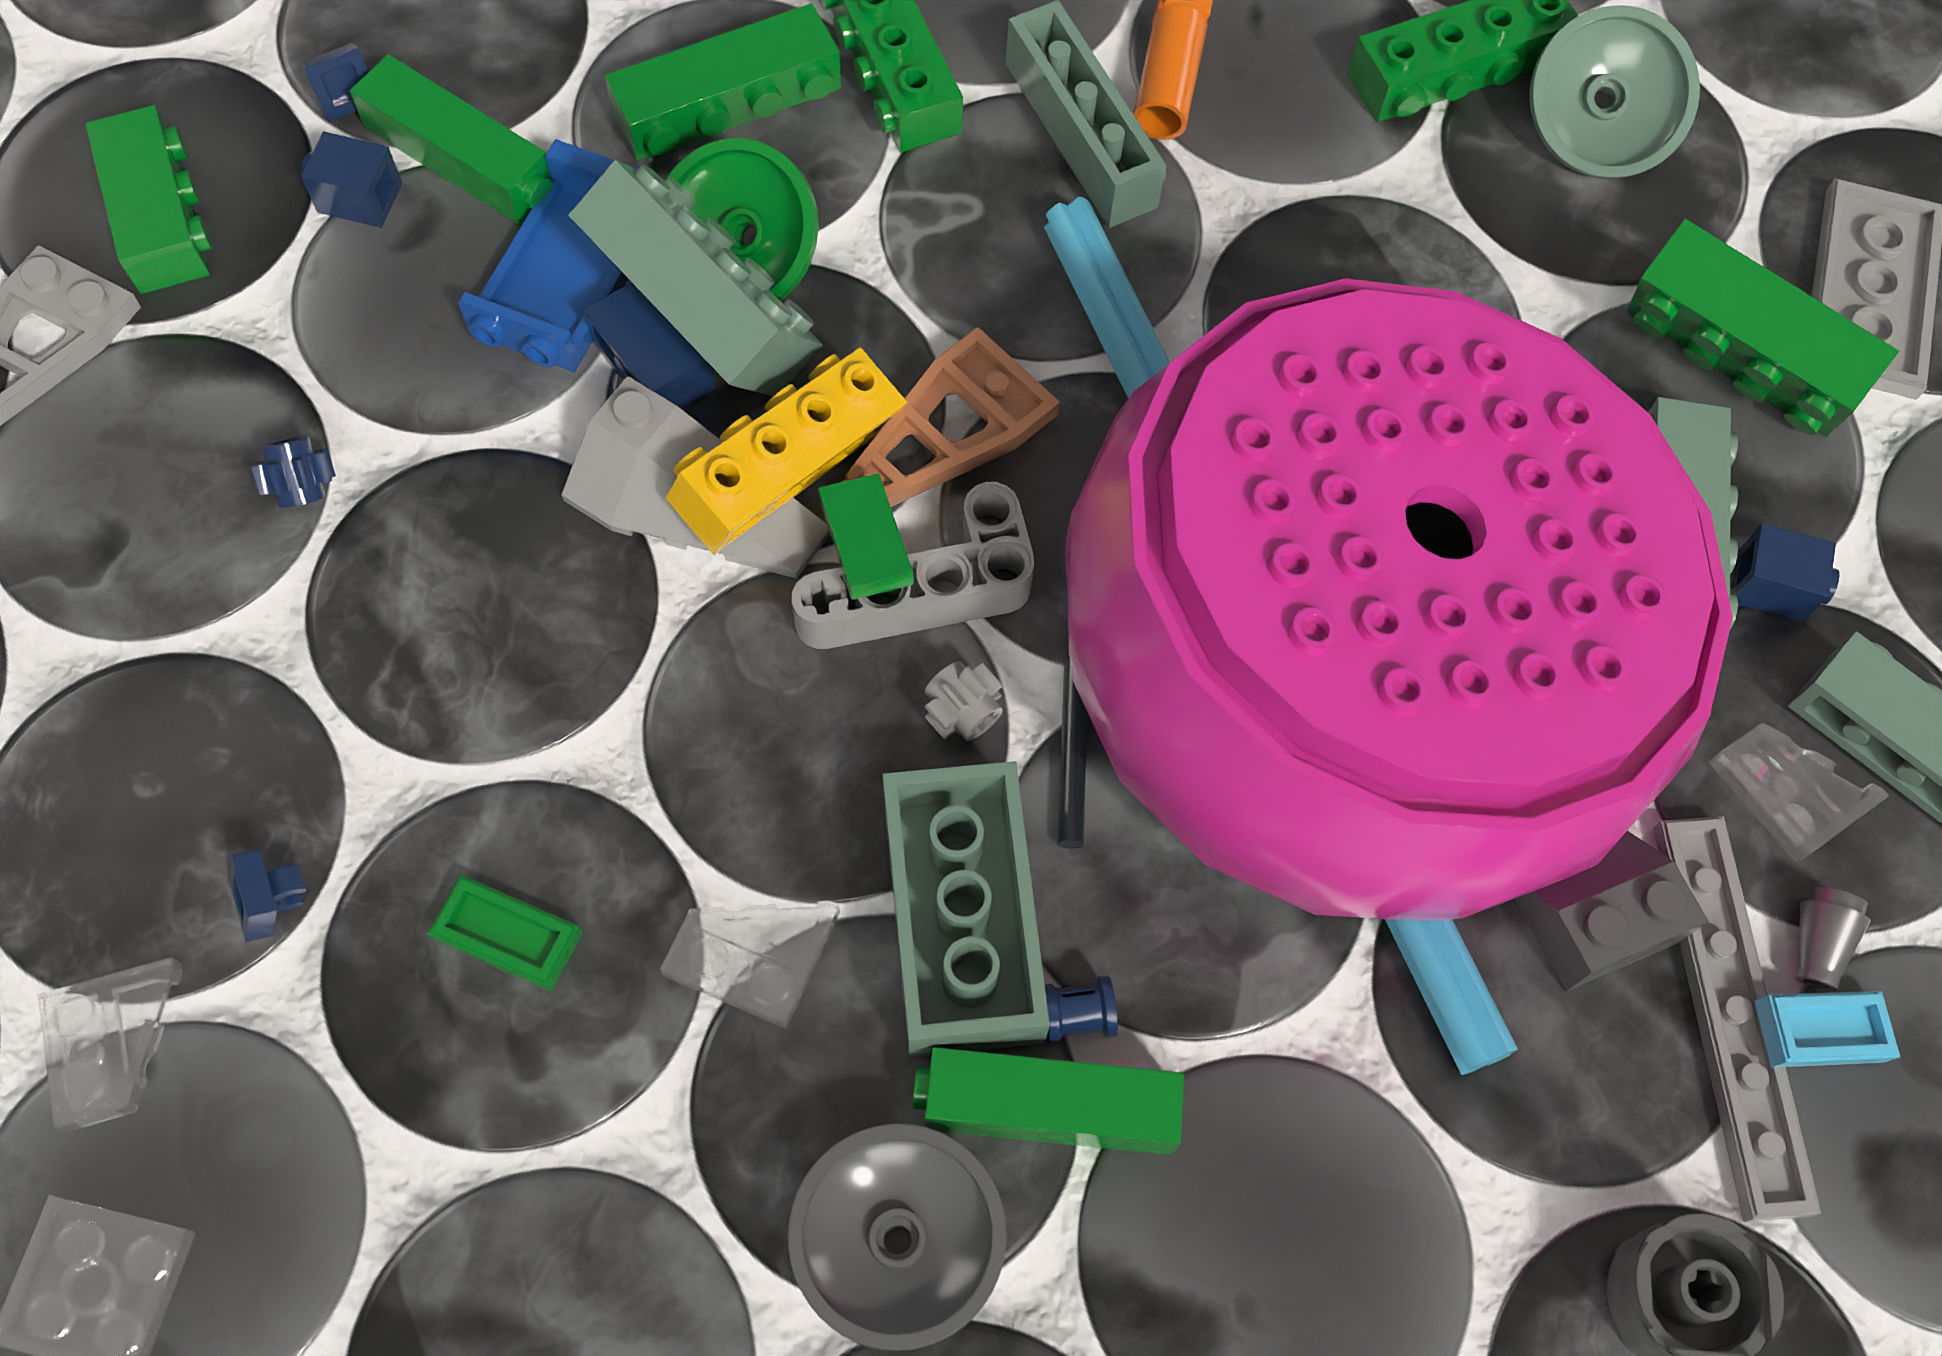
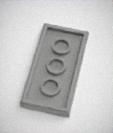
M1834 178L1825 193L1812 297L1899 350V353L1871 389L1917 400L1927 389L1942 246V204Z

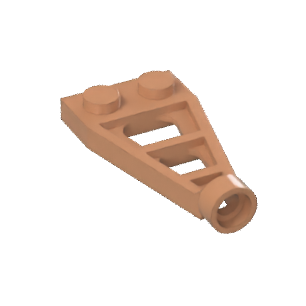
M977 327L934 360L906 396L905 400L908 402L906 406L893 418H889L841 482L879 473L890 507H893L1015 450L1058 415L1060 401ZM950 394H957L988 424L982 431L963 440L948 441L929 423V417L944 397ZM912 434L936 458L912 474L902 475L886 457L906 436Z

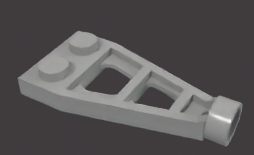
M38 245L0 286V366L19 375L16 382L0 393V426L103 351L141 308L134 294ZM34 313L66 330L64 338L59 343L36 358L27 359L8 349V341L17 324L23 317Z

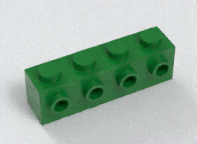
M819 0L824 11L831 9L834 15V29L842 50L850 49L854 56V71L863 92L870 90L874 97V112L881 131L884 134L891 133L900 153L962 133L963 95L915 0Z
M1470 0L1359 36L1347 75L1376 123L1396 116L1406 117L1423 107L1444 100L1454 101L1471 91L1494 83L1502 85L1518 75L1533 71L1540 54L1550 39L1567 23L1577 18L1578 14L1568 0Z

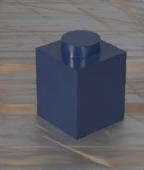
M324 131L314 151L306 155L301 169L302 182L309 193L317 213L379 228L383 227L403 184L388 146Z
M1762 523L1738 550L1731 594L1736 595L1738 605L1803 622L1820 604H1828L1836 592L1840 578L1839 570L1833 568L1836 543Z

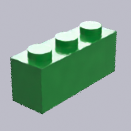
M155 105L85 123L117 257L140 295L209 276L210 272L204 251L213 249V244L202 216L194 215L192 206L201 204V199L190 171L182 169L181 161L189 160V154L177 125L167 127Z

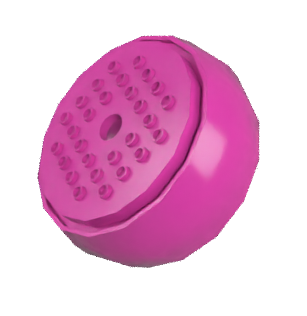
M1345 278L1247 302L1136 389L1112 422L1071 512L1065 541L1068 640L1072 679L1119 781L1206 866L1314 915L1412 921L1461 919L1559 882L1597 865L1692 757L1710 717L1733 618L1711 511L1647 411L1563 339L1457 291ZM1419 502L1436 503L1454 512L1464 521L1471 534L1473 544L1472 555L1459 560L1446 559L1425 550L1413 538L1407 527L1406 507Z

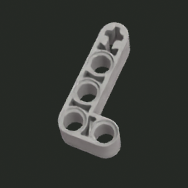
M984 482L972 488L964 501L963 543L907 554L913 570L914 585L883 592L894 595L897 598L890 604L878 605L872 603L869 600L873 596L871 595L855 599L856 609L849 610L848 601L852 599L841 567L813 572L802 577L792 591L794 624L799 639L807 646L816 649H830L1006 614L1020 609L1027 602L1031 593L1034 555L1020 503L1015 492L1008 486L998 482ZM984 516H994L1002 520L1003 523L988 526L981 523L978 519ZM999 569H1007L1013 571L1018 577L1013 580L1003 581L995 578L991 573ZM939 581H948L954 583L958 588L949 593H941L933 590L930 586ZM825 607L827 613L817 615L816 608Z

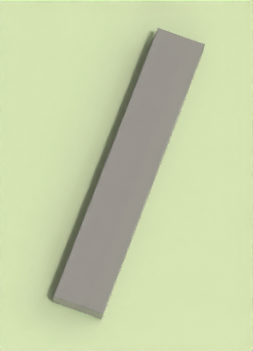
M1724 816L1660 821L1653 827L1658 851L1675 862L1709 920L1708 923L1679 942L1743 1221L1756 1222L1821 1214V1209L1786 1067L1771 1068L1754 1000L1768 994Z

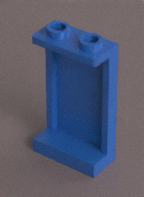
M555 139L545 155L553 188L531 210L479 297L464 292L458 304L469 333L479 342L495 348L502 345L523 353L528 359L540 366L549 368L555 365L575 373L593 342L584 309L624 287L628 277L569 216L570 212L614 160Z

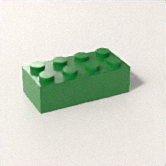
M1687 219L1682 222L1641 277L1627 308V311L1634 315L1633 322L1642 331L1655 338H1663L1666 335L1684 347L1682 352L1691 362L1706 370H1713L1714 367L1718 368L1735 379L1733 382L1734 387L1744 396L1757 402H1764L1765 399L1786 412L1784 418L1788 423L1809 435H1815L1817 432L1825 437L1830 435L1856 410L1899 353L1898 349Z

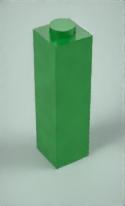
M389 54L350 90L365 129L519 226L526 220L535 205L553 188L544 150Z
M932 1048L931 1068L917 1067L913 1109L926 1110L925 1127L938 1132L1172 1155L1181 1144L1184 1073Z

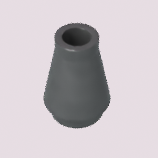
M1814 887L1811 889L1809 900H1804L1800 903L1799 962L1795 976L1797 981L1822 990H1838L1840 978L1871 922L1870 918L1865 915L1868 905L1866 900L1838 889L1827 887Z

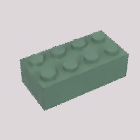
M615 159L570 212L569 216L729 385L775 396L789 384L823 346L809 331L814 325L812 319L794 302L787 299L782 303L770 291V287L774 284V280L770 275L749 258L742 262L730 249L735 243L733 237L713 219L708 217L703 221L691 209L696 200L681 184L670 177L664 181L657 173L644 164L636 170Z
M1016 761L884 773V809L909 1058L931 1056L932 1048L979 1051L1044 1044L1050 1023Z

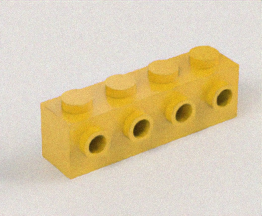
M861 347L842 360L836 354L828 357L810 373L808 378L811 382L799 390L793 384L786 386L768 401L764 407L767 411L765 414L754 421L748 415L741 417L723 432L719 438L722 442L720 445L708 453L703 447H699L690 452L674 467L673 472L677 478L665 499L713 555L717 554L873 440L889 418H893L906 406L908 402Z

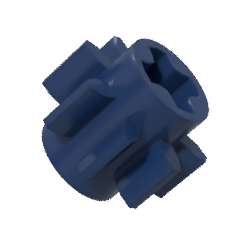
M307 435L285 438L261 446L265 460L257 461L254 466H250L259 496L274 492L278 507L281 508L299 506L325 497L322 483L330 482L332 477L336 476L328 448L313 451L309 436Z

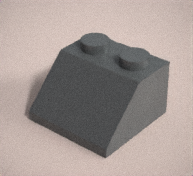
M1628 830L1597 865L1559 882L1514 898L1565 992L1671 947L1709 922L1675 862Z

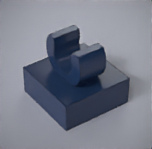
M354 42L301 63L329 122L358 111L350 90L369 71Z
M260 849L232 855L229 883L245 942L273 936L276 912L291 910L302 906L304 903L301 893L306 892V887L300 865H287L267 873Z

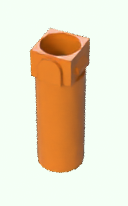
M1157 0L1151 22L1153 24L1133 111L1135 118L1150 138L1159 140L1174 139L1181 136L1186 130L1207 31V20L1213 0Z

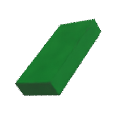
M879 473L819 487L820 503L851 599L855 600L914 585L913 570Z
M460 874L427 934L432 940L552 992L583 932L579 926Z

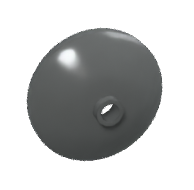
M888 1124L859 1131L843 1139L822 1155L808 1172L797 1192L792 1206L788 1230V1248L792 1270L801 1293L813 1311L823 1322L841 1336L866 1347L888 1351H905L927 1347L952 1336L967 1325L983 1308L996 1286L1004 1264L1007 1242L1006 1218L999 1192L985 1167L968 1149L951 1137L926 1127L909 1124ZM900 1228L910 1234L912 1244L905 1253L893 1254L886 1249L884 1239L889 1231Z

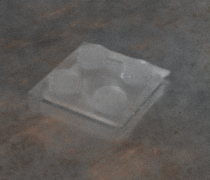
M49 1195L0 1312V1347L36 1356H149L196 1232Z

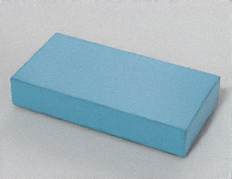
M1882 991L1767 995L1754 1000L1771 1068L1885 1063L1900 1058Z

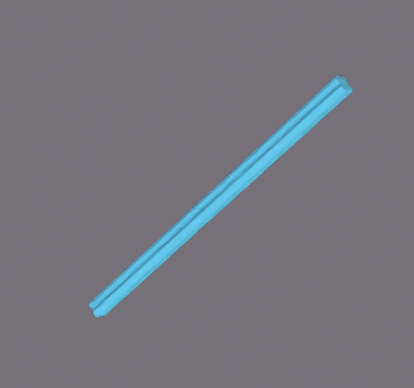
M1077 197L1068 206L1058 203L1052 207L1046 214L1049 223L1044 228L1129 399L1136 389L1168 365L1170 360L1090 202L1086 198ZM1385 919L1461 1075L1472 1073L1484 1066L1496 1063L1518 1050L1453 919L1438 921Z

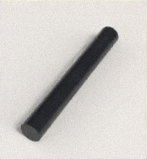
M1070 661L1064 663L1058 846L1076 849L1084 846L1088 712L1073 682Z

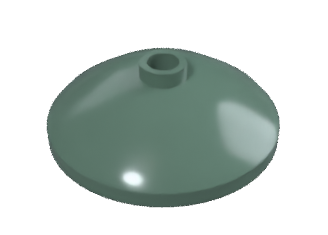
M1626 5L1606 6L1588 11L1562 27L1550 39L1540 54L1533 71L1530 86V108L1533 122L1546 148L1568 168L1580 174L1601 179L1630 177L1653 168L1669 157L1688 134L1696 116L1700 97V80L1697 64L1688 43L1681 33L1659 15L1646 9ZM1596 91H1602L1608 96L1609 103L1606 109H1601L1595 104L1594 96Z

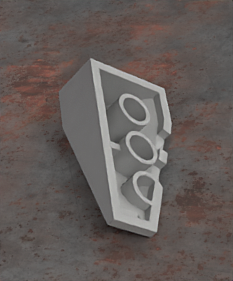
M627 376L590 419L562 492L563 501L613 532L632 536L634 531L665 539L668 546L687 550L688 546L710 551L665 497L677 478L673 469L685 456L699 447H703L708 453L722 442L678 406ZM792 498L718 553L723 554L725 559L730 562L797 579L831 534L825 522L796 499Z

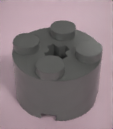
M1684 1215L1643 1229L1619 1244L1608 1272L1607 1298L1612 1318L1618 1329L1619 1338L1628 1350L1640 1356H1755L1768 1340L1774 1338L1783 1319V1286L1775 1264L1767 1252L1761 1253L1754 1243L1744 1235L1747 1233L1734 1222L1715 1215ZM1689 1291L1697 1292L1698 1304L1695 1299L1690 1297Z

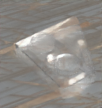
M1761 723L1709 761L1711 766L1796 864L1889 797L1883 788L1874 783H1870L1861 789L1832 773L1836 762L1814 750H1806L1799 747L1789 736L1765 723Z
M818 901V906L777 909L776 904L749 905L740 911H730L724 907L690 909L660 970L666 978L786 1029L839 916V904L832 901Z
M170 957L37 994L55 1129L67 1133L137 1112L147 1082L146 1066L150 1058L157 1052L165 1028L159 1021L171 985L179 986L183 974L182 965L177 960Z

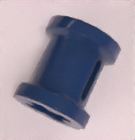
M1109 975L1098 976L1096 984L1055 988L1052 983L1045 984L1050 1023L1046 1037L1047 1043H1059L1062 1036L1102 1032L1106 1038L1117 1036L1116 1001Z

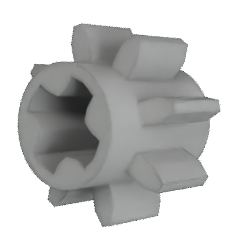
M954 662L941 670L927 685L925 694L931 701L925 706L929 711L925 718L943 739H947L956 731L966 741H971L986 732L1001 716L1003 709L996 701L1002 696L998 690L1003 685L984 663H981L972 671L969 666L965 667L962 662Z

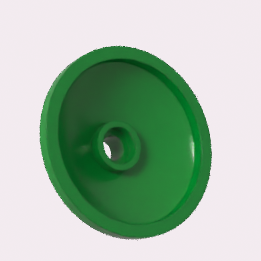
M722 139L706 144L687 155L671 171L667 179L670 177L677 181L695 198L696 203L691 209L703 221L708 217L713 219L733 237L735 243L730 249L742 262L749 258L770 275L774 280L770 291L782 301L796 288L806 274L814 256L818 239L817 205L812 189L804 174L780 151L751 139ZM750 227H755L756 237L754 241L749 245H745V232Z

